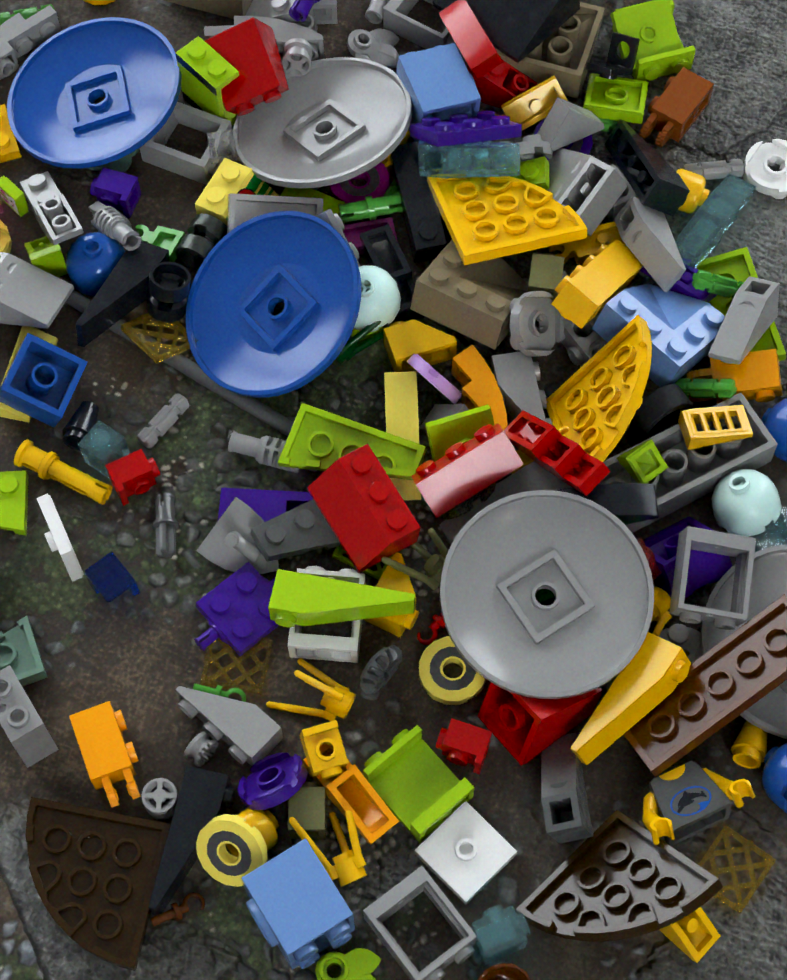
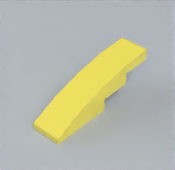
M417 371L384 372L386 432L420 444ZM390 478L404 501L421 500V493L413 480Z

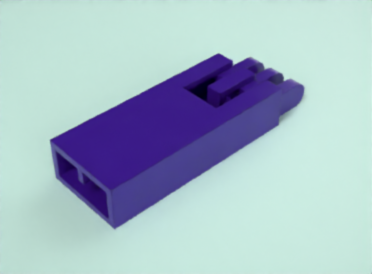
M221 488L218 520L235 497L250 506L264 522L313 500L309 492Z

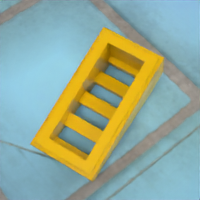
M743 405L683 410L680 412L678 419L687 450L753 436ZM731 417H738L741 428L735 429ZM719 419L725 420L728 429H722ZM708 422H713L715 430L710 431ZM695 424H701L703 431L698 432Z

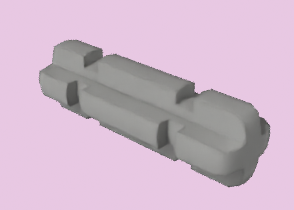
M730 159L729 163H726V160L701 162L700 166H697V163L684 165L685 170L702 175L705 180L726 179L727 175H730V178L742 177L744 174L742 159Z
M174 394L168 401L169 405H164L148 423L150 426L144 427L137 435L138 441L148 449L152 448L159 441L157 437H162L179 419L177 415H182L189 408L188 400L181 394Z

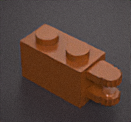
M683 67L676 77L671 76L668 79L661 96L656 95L652 99L648 107L650 116L641 127L639 136L646 139L655 129L659 131L655 145L662 148L670 138L679 142L710 103L714 83Z

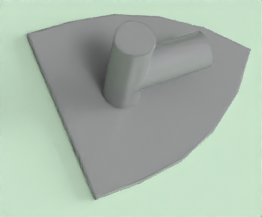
M235 497L196 550L212 563L236 572L247 562L259 574L274 572L279 569L278 560L267 562L250 534L253 527L264 523L263 519L250 506Z

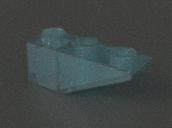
M484 141L436 147L425 142L418 145L419 176L468 178L520 175L519 143Z

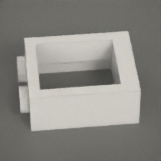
M308 566L305 569L297 568L296 571L298 573L366 585L365 574L358 573L354 569L326 571L319 566ZM362 620L352 621L351 637L301 633L302 626L295 625V627L289 629L288 651L290 658L358 663Z

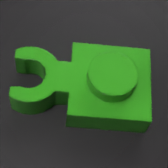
M137 225L135 227L136 231L140 234L139 236H141V241L169 250V262H175L177 259L175 250L184 235H186L185 232L159 225L154 232L149 231V228L145 225Z

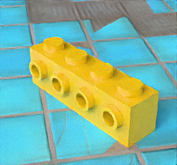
M619 239L613 241L609 246L602 244L595 254H591L582 265L579 264L570 276L567 275L555 288L558 295L551 305L559 311L563 318L572 321L582 329L603 309L609 300L631 283L643 265Z

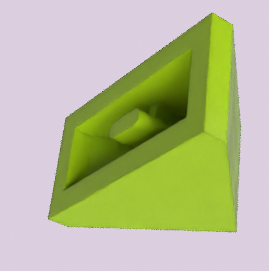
M47 236L24 243L32 265L56 277L67 274L66 263L59 243L53 245Z

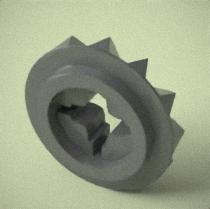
M390 645L379 650L369 660L360 677V689L367 695L374 694L380 688L385 687L386 683L392 679L393 674L399 669L398 665L402 662L403 657L402 650L396 645Z

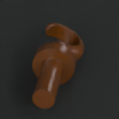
M193 892L185 896L181 905L178 906L176 902L170 904V910L150 918L152 926H157L172 918H175L176 921L182 920V914L189 911L187 902L193 897L200 900V910H203L205 907L203 896Z

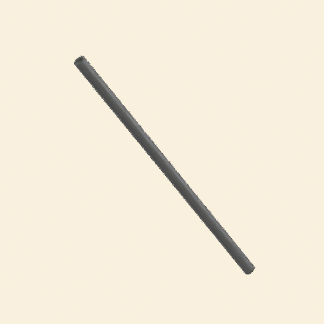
M73 290L65 303L83 313L92 300ZM120 319L109 328V330L288 437L294 421L254 397L242 396L221 387L211 380L197 363L127 321Z

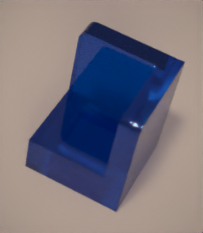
M110 552L84 571L89 585L96 594L100 592L107 602L113 601L127 590L134 597L140 593L135 579L113 552Z

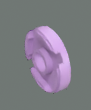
M414 353L407 360L411 367L453 404H456L462 397V393L417 353Z

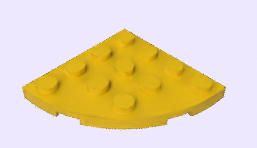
M466 171L427 175V182L436 205L464 265L587 238L588 228L569 205L564 207L553 199V193L530 182L495 173H488L487 177L466 176Z
M637 315L546 399V409L552 425L557 430L563 426H568L569 431L562 436L578 443L587 454L602 462L606 460L616 447L643 401L642 396L647 385L651 366L652 341L648 324L642 317Z

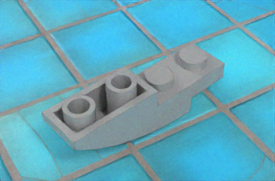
M50 5L26 20L20 13H17L0 25V80L10 76L19 69L17 58L29 53L32 49L61 31L57 12Z
M234 16V25L204 26V38L206 40L254 17L272 27L281 59L283 58L284 44L293 38L305 39L311 44L313 49L311 60L324 59L323 35L289 21L260 16Z
M48 171L32 175L29 179L20 182L21 188L32 207L39 225L53 245L84 233L63 194L61 195Z

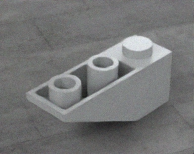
M632 196L614 218L620 237L664 292H668L676 281L682 277L686 268L665 214L643 205L640 199Z
M751 276L746 279L735 293L708 353V357L721 360L727 364L740 365L778 316L780 283Z
M521 351L492 355L491 371L502 393L506 411L515 419L524 410L552 425L550 418L545 419L543 409L547 408V401L544 389L539 390L537 381L541 379L538 361L533 362L532 356H527Z
M178 686L175 689L180 701L177 705L182 712L191 719L197 716L204 723L202 726L204 731L212 739L218 741L221 738L230 746L228 752L242 765L248 762L253 766L256 762L265 758L283 739L282 728L255 704Z

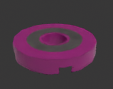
M380 162L375 167L354 178L329 185L332 196L345 202V204L365 200L366 196H372V198L382 197L389 188V173L385 165ZM356 179H364L367 181V184L357 187L352 182Z

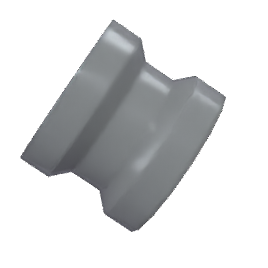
M293 38L284 44L282 65L285 73L290 76L302 77L311 70L313 49L311 44L305 39Z
M156 778L149 781L141 794L142 803L146 811L156 820L162 821L173 817L179 796L176 787L171 781L164 778ZM166 799H169L170 801H167L165 804H163L162 807V803H164Z

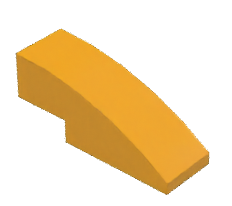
M472 344L452 358V375L463 386L461 403L465 404L469 410L488 404L492 410L494 425L498 423L504 430L508 426L502 393L485 359Z
M323 744L319 747V751L323 756H330L333 752L328 744ZM304 758L302 762L311 776L307 759ZM349 760L347 766L342 768L343 773L338 776L322 780L321 774L313 776L312 778L319 784V787H325L326 795L344 816L348 810L353 813L357 831L370 845L399 822L355 764L352 765Z

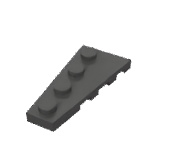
M310 500L253 527L250 533L267 562L306 554L310 550L322 547L329 549L340 546V542L314 500Z

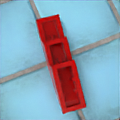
M524 410L504 429L512 445L548 472L586 496L611 472L604 462L587 454L578 443L562 436L555 426Z

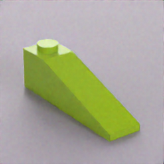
M277 569L268 609L270 620L275 621L280 626L289 628L295 627V625L312 626L412 614L415 610V594Z

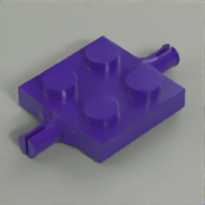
M247 562L196 602V608L207 619L209 625L208 630L194 639L196 644L200 646V649L204 651L219 638L221 641L229 644L239 656H242L279 625L275 621L270 620L268 609L275 577L269 581L262 577Z

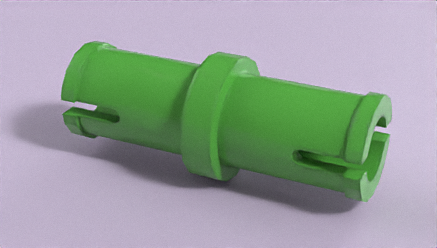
M399 192L377 198L366 196L365 200L338 204L343 224L369 218V221L376 220L377 216L403 212Z

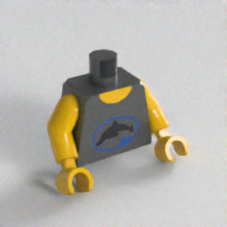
M689 761L679 767L673 764L649 782V793L643 799L642 822L652 834L654 845L659 844V838L664 836L666 843L673 846L729 819L730 800L734 801L737 808H741L744 806L742 798L751 797L754 799L755 794L749 780H729L707 768H701L695 761Z

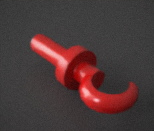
M442 613L439 616L434 614L431 617L433 623L429 628L433 631V636L429 640H423L421 633H417V638L423 645H430L438 637L437 630L440 627L442 629L446 627Z

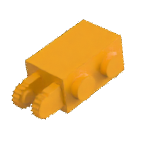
M776 348L749 352L740 365L727 364L721 360L710 358L711 368L694 370L687 373V378L691 379L692 382L693 378L719 379V382L721 379H733L737 388L736 394L741 392L746 400L755 399L757 402H769L774 400L775 396H783L779 358ZM718 395L717 398H692L689 396V400L693 402L716 400L717 404L728 399L719 398Z
M110 701L70 715L69 718L89 778L96 790L104 787L111 808L119 805V797L116 789L113 787V783L121 780H126L127 791L133 800L141 797L134 778L136 772L133 763L139 760L132 741L125 743L122 732L128 730L122 711L118 710L115 712Z

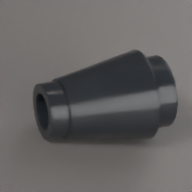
M90 401L81 402L74 415L62 431L64 436L63 442L69 448L85 451L88 446L94 443L99 407Z

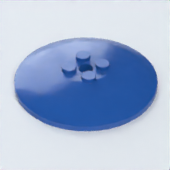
M107 17L92 19L70 26L43 42L19 68L10 87L7 101V116L11 130L20 145L29 154L52 166L73 169L104 165L129 155L148 142L163 127L176 106L180 95L182 74L177 65L175 51L162 33L152 26L134 19ZM105 97L102 102L94 104L97 98Z
M299 211L266 213L254 217L231 230L213 247L202 262L191 285L187 300L186 333L190 349L200 368L211 380L233 393L254 398L286 394L314 380L338 357L356 324L361 302V276L356 257L348 242L330 224L316 216ZM284 301L283 311L279 315L274 316L275 306Z

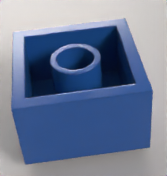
M27 333L0 387V402L55 428L62 419L88 362Z

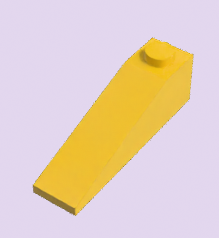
M650 632L647 633L637 654L618 674L570 749L581 763L585 765L590 764L673 693L678 683L685 680L689 673L691 662L682 647Z

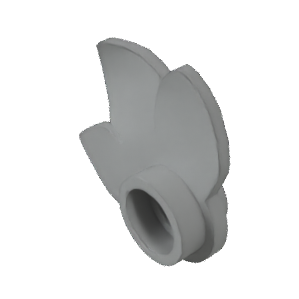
M377 28L370 32L364 29H356L349 34L347 46L354 58L371 60L388 68H397L399 54L394 46L397 45L400 39L395 33Z

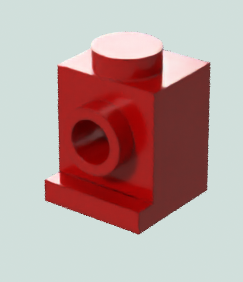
M142 448L105 465L110 481L123 506L129 503L127 497L143 494L151 486L156 485L155 478L161 475L153 457L147 459Z
M451 718L448 729L441 728L435 748L441 749L442 755L447 756V760L459 766H467V763L474 765L473 772L480 775L491 744L492 731Z

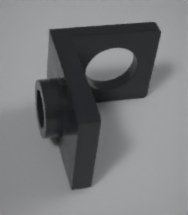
M613 32L607 62H587L586 69L599 72L600 77L617 80L618 75H632L640 39ZM622 41L626 42L630 49L629 55L625 59H621L617 54V47Z

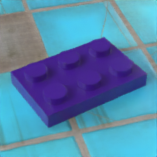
M479 111L476 117H468L466 114L449 115V120L440 121L438 117L422 118L421 123L410 124V136L436 147L522 137V124L510 121L509 116H495L494 111Z

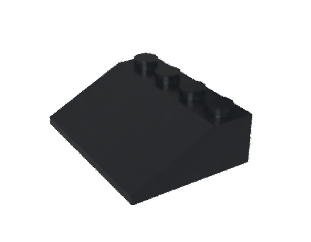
M433 0V6L442 11L457 0ZM466 0L493 46L517 63L580 10V0Z

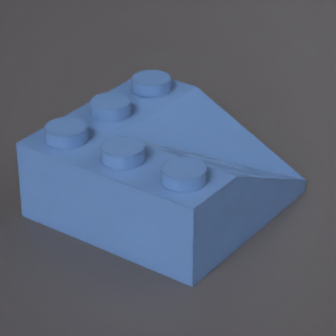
M647 283L624 289L604 305L591 329L606 342H609L637 315L642 317L648 324L652 341V358L648 378L661 388L668 384H674L708 356L725 316L708 302L671 290L664 292L660 287Z

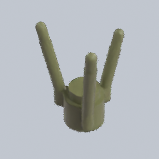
M430 528L428 534L442 556L438 554L431 555L418 542L410 545L426 560L424 565L426 575L386 556L381 558L383 563L426 583L432 590H436L438 587L440 588L442 569L448 550L435 530Z

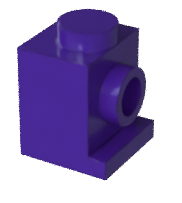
M103 167L99 177L93 179L90 187V194L96 196L97 201L123 211L124 216L129 219L142 195L138 177Z

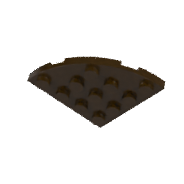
M31 797L26 823L29 869L35 888L44 906L63 931L83 949L113 965L136 971L151 914L149 903L171 824Z
M616 810L593 833V837L587 838L515 910L521 919L551 935L577 941H616L651 933L679 921L708 902L723 886L719 878L660 838V843L654 845L652 834L647 829Z

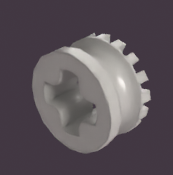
M205 731L196 735L184 751L185 757L188 759L194 758V764L197 767H201V765L205 764V761L209 760L208 755L210 757L213 756L211 753H215V749L218 748L219 744L215 739L209 740V734Z

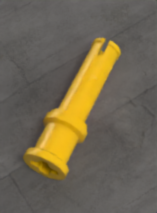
M29 439L24 440L16 451L13 461L14 465L19 468L24 466L38 473V477L43 480L51 478L101 505L106 503L112 493L113 487L60 461V457L55 452L47 453L35 447L34 442Z

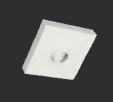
M47 493L38 497L37 501L50 529L44 535L51 551L59 550L72 582L82 578L84 573L51 496Z
M465 801L414 850V854L466 905L517 855V851Z

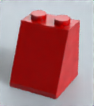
M252 17L204 40L239 71V76L221 89L226 111L238 114V116L246 115L255 110V105L261 102H274L282 97L281 93L289 90L272 27Z
M490 683L477 717L492 731L493 735L522 766L593 714L603 690L601 687H598L587 693L569 698L538 699L518 695Z

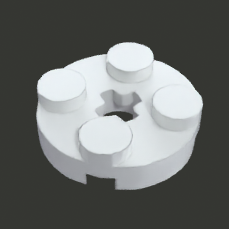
M772 139V143L762 144L763 141L754 144L746 155L743 179L745 183L751 185L758 192L770 195L775 199H783L787 197V141ZM778 164L780 165V171H773L767 165L774 166Z

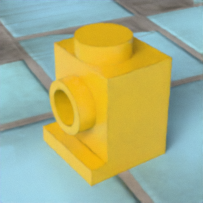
M337 720L301 730L299 736L312 777L321 774V778L324 780L338 776L343 773L342 768L346 767L349 763L339 733ZM323 744H328L333 752L330 756H323L319 751V747Z

